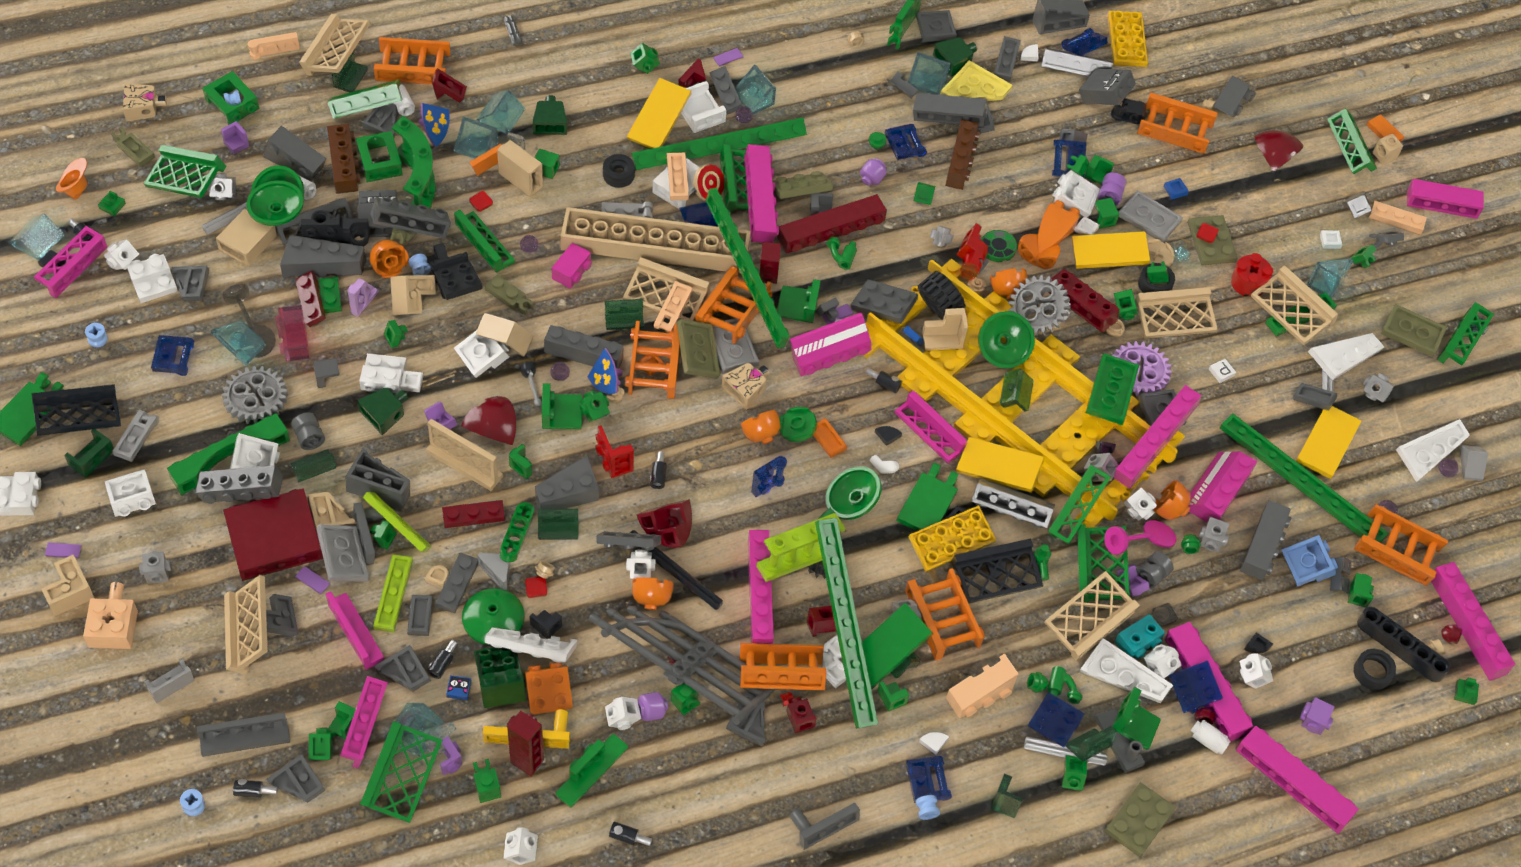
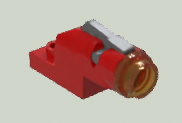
M977 223L966 233L957 253V256L963 259L960 272L965 280L976 278L989 263L986 258L988 246L980 240L981 235L979 233L982 226Z

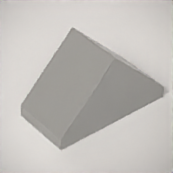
M1460 445L1463 479L1483 481L1488 452L1479 446Z
M479 553L477 555L478 565L500 589L507 590L510 563L501 560L500 554Z

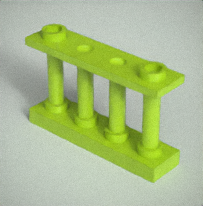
M830 514L765 539L764 543L771 556L757 562L756 565L765 582L822 561L815 522L837 518L839 531L843 532L846 528L837 514Z

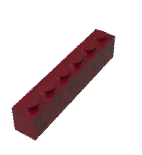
M878 194L781 225L779 226L777 238L786 254L797 252L800 249L827 241L830 237L845 236L851 232L863 230L875 224H881L885 221L887 209Z

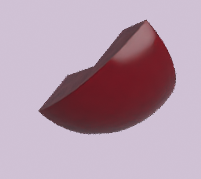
M1270 130L1254 136L1258 147L1273 171L1291 160V157L1299 153L1304 147L1295 136L1284 131Z
M503 396L485 399L486 402L478 407L474 406L465 416L461 424L463 428L492 440L513 445L516 434V414L508 398Z
M690 499L666 504L636 514L646 534L661 535V545L681 547L686 543L690 535L692 526Z

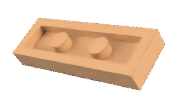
M667 153L670 201L689 200L685 153Z
M1374 201L1369 216L1371 219L1420 235L1424 230L1427 218L1378 201Z

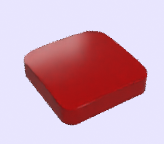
M481 191L469 198V202L478 212L493 205V200L485 191Z
M1202 223L1196 237L1205 242L1213 243L1219 229Z
M532 577L525 580L528 598L547 595L545 578Z

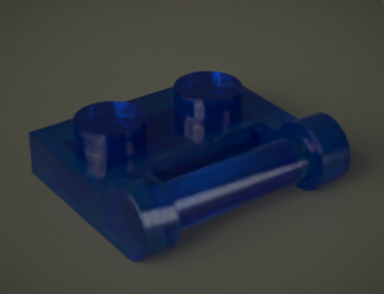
M1088 28L1082 34L1063 40L1061 45L1064 50L1082 56L1107 44L1108 39L1106 36L1095 33L1093 29Z
M914 124L885 129V136L897 160L914 156L923 157L927 154L926 148L922 146L916 134ZM906 133L910 136L915 148H912Z
M1054 140L1055 157L1052 176L1061 177L1070 171L1067 168V164L1072 166L1076 163L1072 161L1071 156H1076L1077 158L1080 154L1086 156V142ZM1063 146L1067 147L1065 170H1061Z
M159 335L151 365L152 372L176 373L180 376H186L191 348L194 347L195 343L194 339ZM178 346H183L180 363L174 364Z
M783 456L776 457L753 472L751 493L755 497L761 494L765 495L772 487H780L784 484L785 478L783 473L787 465V459Z
M942 756L906 760L914 803H916L918 798L925 795H934L937 797V800L941 801L952 798L951 790H948L943 769L944 759ZM929 766L935 767L939 791L934 789Z

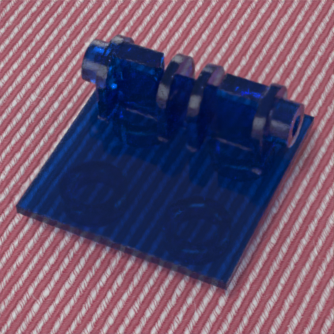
M706 202L679 208L685 223L718 227Z
M1208 660L1169 675L1183 713L1190 711L1191 714H1194L1198 708L1223 699Z
M1048 692L1027 726L1064 748L1074 731L1078 728L1085 713Z

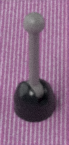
M533 362L523 363L519 367L521 374L525 378H529L535 398L534 404L540 406L542 401L538 398L532 378L536 374L535 364Z

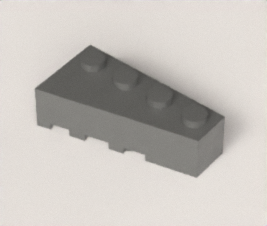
M290 235L280 263L282 277L290 278V276L295 275L300 277L309 271L319 275V277H326L328 274H336L337 276L362 275L366 263L364 246Z

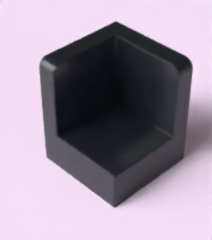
M543 610L538 616L534 613L529 616L530 625L546 639H549L562 627V616L557 612L551 615L546 610Z

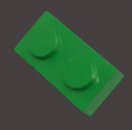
M338 276L318 279L324 313L342 311Z

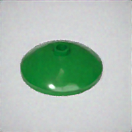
M276 165L264 169L257 175L251 187L252 192L256 187L266 182L286 181L297 186L302 192L304 199V185L300 176L286 166Z
M270 181L259 185L250 193L246 206L250 217L254 221L267 226H277L295 219L303 209L304 199L302 192L294 184L286 181Z
M1002 311L991 315L982 324L978 335V344L983 357L990 364L999 368H1014L1023 364L1030 357L1034 349L1035 336L1033 328L1026 318L1015 312ZM1001 337H1005L1006 342L1004 344H1002L1000 341Z
M852 467L841 472L833 479L827 489V508H831L836 512L839 519L852 520L865 515L876 505L882 491L881 480L872 469L867 467Z
M489 588L477 592L469 598L462 611V623L466 633L473 640L484 645H491L485 643L486 634L491 628L520 632L525 619L524 608L520 600L511 592L499 588ZM491 608H495V609H496V610L493 611V612L489 611Z

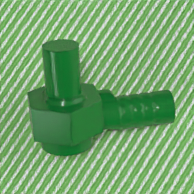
M1046 544L1037 547L1034 553L1043 581L1049 579L1047 563L1052 555L1049 551V546Z

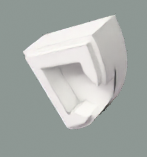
M1038 44L1026 47L1022 51L1021 61H1038Z
M932 732L921 737L919 743L936 755L948 741L949 736L939 732Z

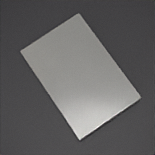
M1138 190L1119 211L1120 218L1145 231L1153 238L1160 239L1163 243L1183 219L1180 215Z
M734 318L725 320V322L736 326L739 319ZM713 325L718 363L722 374L728 373L746 363H750L753 367L759 366V359L747 329L742 339L739 338L737 343L733 344L731 332Z
M319 524L316 529L328 580L367 582L369 575L357 527Z

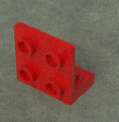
M602 425L598 426V434H595L597 441L595 447L598 456L602 455V465L605 472H609L611 478L633 472L634 449L632 445H622L612 450Z

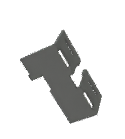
M898 71L891 81L887 79L890 84L900 89L911 99L918 91L910 83L902 80L905 75Z
M1345 557L1334 558L1338 568L1335 569L1336 575L1331 577L1330 591L1342 590L1349 594L1350 579L1341 576V573L1344 571L1350 575L1351 561Z

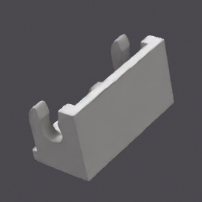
M183 659L179 661V666L152 682H149V680L144 681L147 690L156 703L195 681L190 668L185 665Z

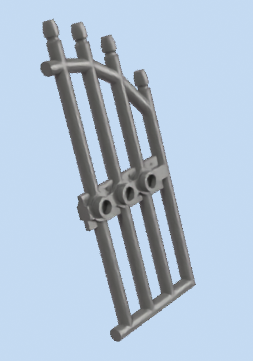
M629 606L627 611L632 616H635V618L627 619L621 614L616 613L615 610L608 608L605 613L617 622L612 625L595 614H591L589 617L591 622L603 629L601 630L603 637L614 636L665 670L664 675L673 684L681 686L685 683L733 715L732 722L736 725L742 722L776 690L743 688L755 696L754 699L750 700L701 668L707 664L740 686V676L713 659V657L717 654L739 670H741V665L747 664L674 616H670L666 611H660L659 616L662 619L649 617L643 612L638 611L637 608ZM639 626L651 627L687 651L685 655L680 654ZM627 628L676 662L671 665L620 630ZM667 628L680 630L698 643L693 646ZM694 673L745 707L739 710L692 679L691 676Z

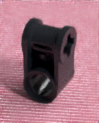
M1124 98L1122 106L1115 105V108L1112 109L1111 116L1118 121L1140 124L1141 119L1145 120L1146 104L1142 101Z

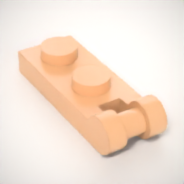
M297 32L253 39L248 42L250 57L254 60L264 55L300 49Z
M675 281L654 323L655 329L666 330V333L673 332L674 324H677L693 292L692 287ZM664 319H670V322L666 323L664 322Z

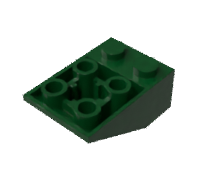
M504 647L483 648L474 651L484 708L526 701L518 653Z

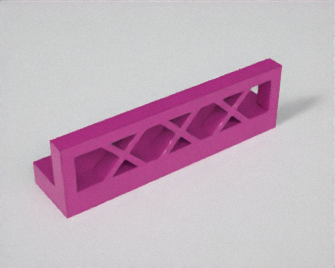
M85 226L34 276L35 280L46 286L50 295L57 298L108 248L104 236ZM87 234L93 236L90 241L82 242V239ZM80 247L78 253L69 254L72 248ZM67 260L64 266L56 267L59 261ZM48 273H54V276L49 281L43 278Z
M914 390L909 393L907 401L895 410V414L949 464L963 453L967 440ZM909 408L914 412V416H906L903 411ZM916 422H924L927 425V429L919 428ZM930 434L938 435L941 438V442L932 441ZM943 447H951L955 452L948 456L943 451Z
M331 591L326 593L327 603L365 670L384 661L382 652L347 593L334 597Z
M369 676L365 680L340 755L341 757L354 760L352 767L358 769L388 683Z

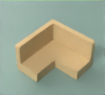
M435 275L391 277L393 315L422 314L421 295L436 294Z
M965 308L946 309L943 320L924 321L922 334L925 350L963 349L968 329Z
M484 313L476 331L478 336L505 343L521 356H525L533 338V335L516 322Z
M74 555L53 563L61 580L41 588L54 616L90 601V598H94Z

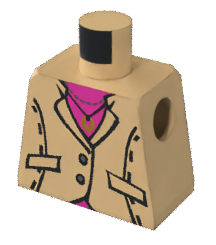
M125 83L123 112L126 121L155 117L157 107L167 106L166 95L157 96L154 86Z
M746 363L724 374L722 377V387L747 410L766 390L767 380L765 377L770 372L764 365L756 370L750 363Z

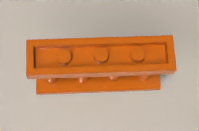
M379 37L380 52L384 53L382 64H374L375 81L391 82L399 79L401 83L432 85L437 68L446 73V68H442L444 56H451L450 42ZM391 52L401 53L399 65L389 64ZM408 54H419L417 66H407ZM426 55H437L435 67H424Z
M1150 92L1146 104V109L1150 110L1147 121L1141 119L1137 134L1205 154L1209 140L1204 138L1207 127L1213 128L1218 112ZM1157 112L1167 115L1164 126L1153 123ZM1173 118L1184 120L1181 131L1170 128ZM1190 123L1201 125L1198 136L1187 133Z
M731 266L696 313L695 322L710 323L731 332L732 343L736 344L739 338L742 339L744 337L747 327L757 315L759 309L755 301L730 292L736 286L749 291L746 283L739 280L738 268ZM767 281L765 285L767 287V292L771 297V282ZM724 299H730L749 308L745 313L723 305L722 302ZM720 311L739 319V322L734 326L713 317V314Z
M636 321L635 328L631 329V339L634 342L630 376L626 375L625 387H628V395H632L633 386L664 388V390H667V398L675 399L680 352L677 324H674L673 332L661 333L640 331V321ZM639 338L665 340L672 343V347H668V349L638 346ZM637 354L667 356L670 359V363H666V365L636 362ZM635 370L665 372L669 377L663 381L634 378Z
M1375 504L1367 514L1368 517L1374 519L1368 536L1363 535L1355 544L1354 550L1427 586L1435 578L1437 572L1430 568L1435 551L1439 552L1448 543V540L1387 510L1383 506ZM1381 523L1392 528L1386 545L1375 540ZM1399 532L1410 537L1404 555L1393 549ZM1417 541L1428 546L1422 564L1411 558Z
M953 568L949 569L946 580L927 586H918L915 579L907 581L905 592L908 599H912L917 604V609L921 613V620L934 633L926 641L935 660L943 658L946 647L973 640L977 648L981 647L985 637L984 631L976 622L961 588L960 577L955 575ZM949 587L954 596L953 598L932 604L925 603L923 598L925 594ZM958 605L961 611V615L937 622L931 617V612ZM963 622L966 623L969 629L967 633L947 639L940 638L938 633L939 629Z
M740 643L739 660L747 663V665H741L740 688L825 690L826 668H818V665L823 664L824 646ZM755 663L767 664L768 666H755ZM776 664H788L789 667L776 666ZM797 665H809V667H797Z

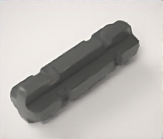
M505 16L504 22L512 44H520L521 36L518 34L519 31L513 16Z

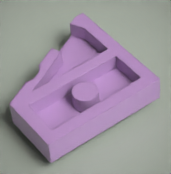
M358 278L348 289L351 313L358 317L379 290Z

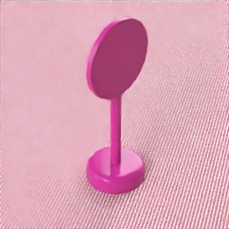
M1150 520L1145 523L1143 534L1128 536L1126 531L1118 526L1110 527L1105 533V545L1108 551L1115 555L1124 553L1131 540L1148 538L1157 546L1164 548L1174 546L1177 540L1175 533L1169 526L1156 520Z

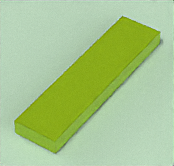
M367 492L363 496L374 509L421 552H427L431 548V545L376 493Z
M392 554L373 625L374 630L395 632L413 557Z

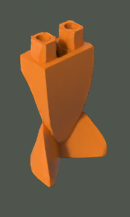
M1056 200L1053 204L1050 203L1042 218L1038 234H1026L1019 240L1018 252L1021 257L1042 269L1053 268L1061 252L1058 244L1074 232L1079 220L1080 210L1071 208L1070 211L1064 209V203Z

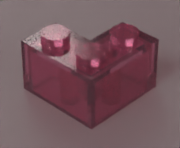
M302 305L278 308L279 316H275L276 327L278 328L279 339L282 338L283 343H279L280 353L285 355L286 362L310 359Z

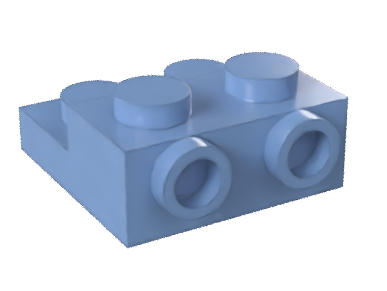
M1319 535L1282 549V554L1297 586L1314 580L1319 582L1336 575L1337 563L1334 557H1329L1327 553L1330 551L1326 540H1321Z

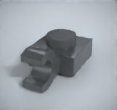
M1390 231L1370 234L1369 237L1376 238V242L1373 245L1375 248H1379L1383 242H1386L1387 245H1395L1397 241H1403L1404 233Z

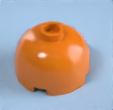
M390 239L377 242L372 247L369 257L373 270L384 278L399 275L404 265L405 267L407 266L409 259L406 249L399 242Z
M1016 268L996 272V277L991 275L990 282L993 291L999 296L1007 297V300H1012L1010 295H1016L1014 288L1020 289V282L1024 285L1026 284V278L1028 279L1026 269L1021 268L1022 272H1017Z
M775 410L760 413L755 418L751 417L743 421L740 425L746 438L755 443L762 442L763 445L773 442V437L780 430V419Z
M1174 480L1161 492L1162 497L1160 501L1156 499L1155 503L1157 506L1153 509L1156 514L1164 519L1173 520L1181 515L1184 517L1190 510V493L1183 484Z
M633 578L632 594L639 604L645 605L644 609L657 610L658 606H664L671 599L674 583L669 580H664L661 583L657 578Z

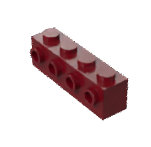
M1063 269L1051 278L1052 282L1057 279L1058 285L1063 284V290H1067L1068 294L1066 296L1070 298V309L1103 333L1118 321L1120 309L1105 299L1100 293L1090 288L1088 284L1079 280L1073 273Z
M520 710L507 723L510 763L532 777L544 761L542 724L532 714H525Z

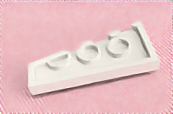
M1373 333L1313 347L1308 352L1326 374L1334 380L1380 352L1384 346Z
M1459 419L1399 446L1396 451L1417 482L1467 439L1470 434Z
M491 628L485 637V643L491 644L495 648L504 647L516 653L525 652L533 657H545L557 663L568 660L576 649L578 641L577 639H570V642L560 641V637L551 636V639H542L539 637V634L534 633L521 636L519 631Z
M1104 638L1079 671L1129 692L1135 686L1142 690L1140 696L1158 703L1163 701L1173 686Z

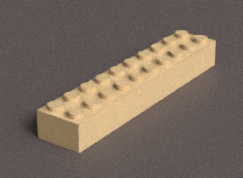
M566 208L561 232V250L566 251L570 244L574 243L591 252V254L634 260H639L641 257L657 263L726 272L731 266L738 268L719 227ZM738 230L740 237L745 242L747 251H749L751 231Z

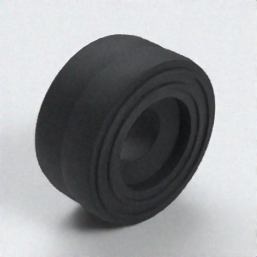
M624 154L609 156L603 163L604 181L615 188H623L630 185L635 178L634 161ZM617 168L624 170L622 173L614 172Z

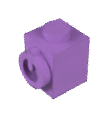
M1316 697L1312 703L1307 701L1300 715V719L1303 720L1301 726L1311 733L1321 735L1324 729L1329 730L1333 722L1331 714L1335 706Z

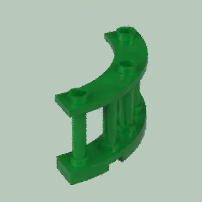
M402 116L392 126V130L403 139V143L397 148L400 159L413 170L403 190L413 195L412 205H424L432 208L436 186L431 147L423 132L412 121Z

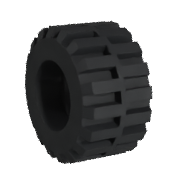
M938 271L933 272L918 285V291L924 302L942 320L944 319L946 309L966 307L964 298L956 286L944 274Z

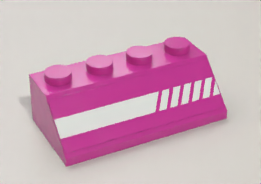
M862 313L790 339L792 358L801 377L811 375L823 368H830L839 362H846L855 356L865 355L872 350L871 339Z
M1241 451L1218 452L1190 493L1189 512L1207 523L1210 517L1221 520L1252 474L1257 461Z

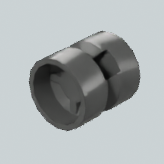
M310 412L303 413L292 420L291 426L303 450H313L324 443L325 435L322 429L319 428V422L315 414Z
M1155 551L1136 568L1137 576L1146 580L1151 589L1157 586L1163 578H1166L1174 570L1172 561L1160 551Z

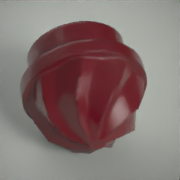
M1456 624L1446 625L1441 630L1442 637L1449 644H1458L1463 629L1458 628Z

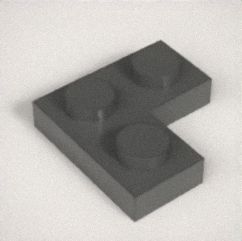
M273 594L269 598L271 610H266L267 632L294 637L299 632L292 597Z

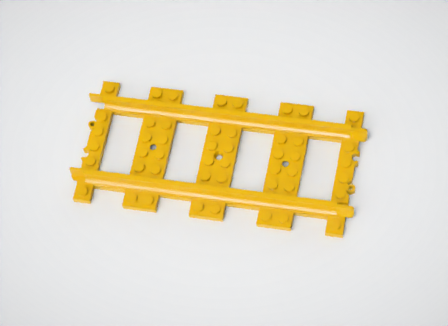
M953 259L949 260L942 267L935 261L930 260L928 270L932 273L938 271L944 274L956 286L964 298L968 329L963 349L926 350L922 353L897 333L927 307L917 286H913L911 292L918 293V300L901 324L886 319L880 320L872 313L868 314L865 324L871 339L872 350L863 356L868 359L879 348L906 368L897 377L903 381L901 386L911 393L914 390L925 402L938 393L964 414L954 423V428L966 438L972 437L990 443L996 439L1005 447L1043 456L1044 462L1033 488V491L1042 498L1055 486L1070 498L1082 479L1072 469L1095 448L1096 441H1102L1114 428L1137 444L1151 427L1132 412L1139 405V400L1132 395L1123 425L1086 414L1094 382L1073 367L1079 361L1080 356L1052 334L1042 343L1035 338L1034 349L1030 357L1023 364L1009 372L982 398L954 377L981 353L978 335L985 320L995 313L1009 311L1013 307H1010L1009 302L994 291L983 299L958 280L963 273L961 265ZM1001 337L1000 340L1005 343V337ZM1054 383H1057L1082 402L1083 405L1040 445L1015 426L1013 422ZM1018 390L1021 394H1016L1014 391ZM1177 431L1146 471L1155 473L1157 466L1162 460L1167 463L1173 462L1178 452L1176 447L1184 440L1185 435ZM1079 433L1081 438H1075L1074 434ZM1145 471L1131 489L1114 479L1103 490L1082 524H1085L1086 528L1097 527L1104 517L1110 521L1114 520L1118 512L1116 507L1119 505L1120 499L1122 502L1126 501L1131 496V492L1142 481H1147L1150 475ZM1092 491L1084 493L1081 498L1082 504L1091 502L1093 499ZM1082 512L1074 520L1080 519Z

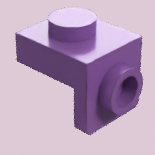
M440 401L424 410L428 421L433 419L450 430L457 426L455 418L445 411L443 403Z
M1129 565V594L1132 597L1141 595L1142 592L1149 590V583L1137 576L1135 565ZM1123 569L1117 570V577L1124 573Z
M448 736L442 739L443 742L441 744V748L448 758L440 764L443 775L456 772L462 765L461 755L459 754L461 750L456 741L452 742Z

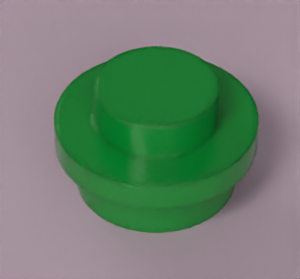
M874 132L870 134L869 143L871 147L880 149L886 144L887 139L883 133Z

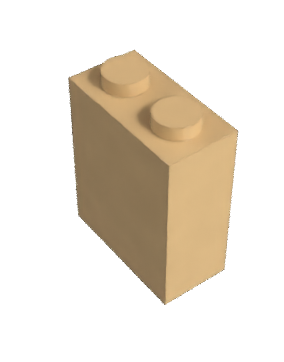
M511 140L498 148V170L500 175L529 197L543 187L541 162Z
M244 208L216 237V241L220 251L249 266L277 237L275 226H267L254 221L247 209Z

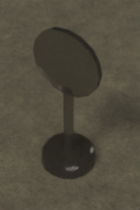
M246 284L233 285L226 289L222 296L228 304L238 303L249 326V329L242 335V349L251 357L260 358L266 356L275 347V334L265 325H253L242 302L248 297L250 293L249 288Z

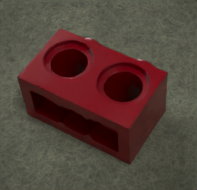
M762 242L759 276L764 283L769 281L777 284L781 243Z

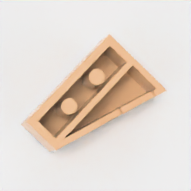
M1005 654L999 657L1000 662L994 666L989 667V665L983 667V673L975 677L969 676L949 689L946 699L959 719L964 716L970 717L981 707L987 708L999 698L1005 699L1012 694L1018 672Z

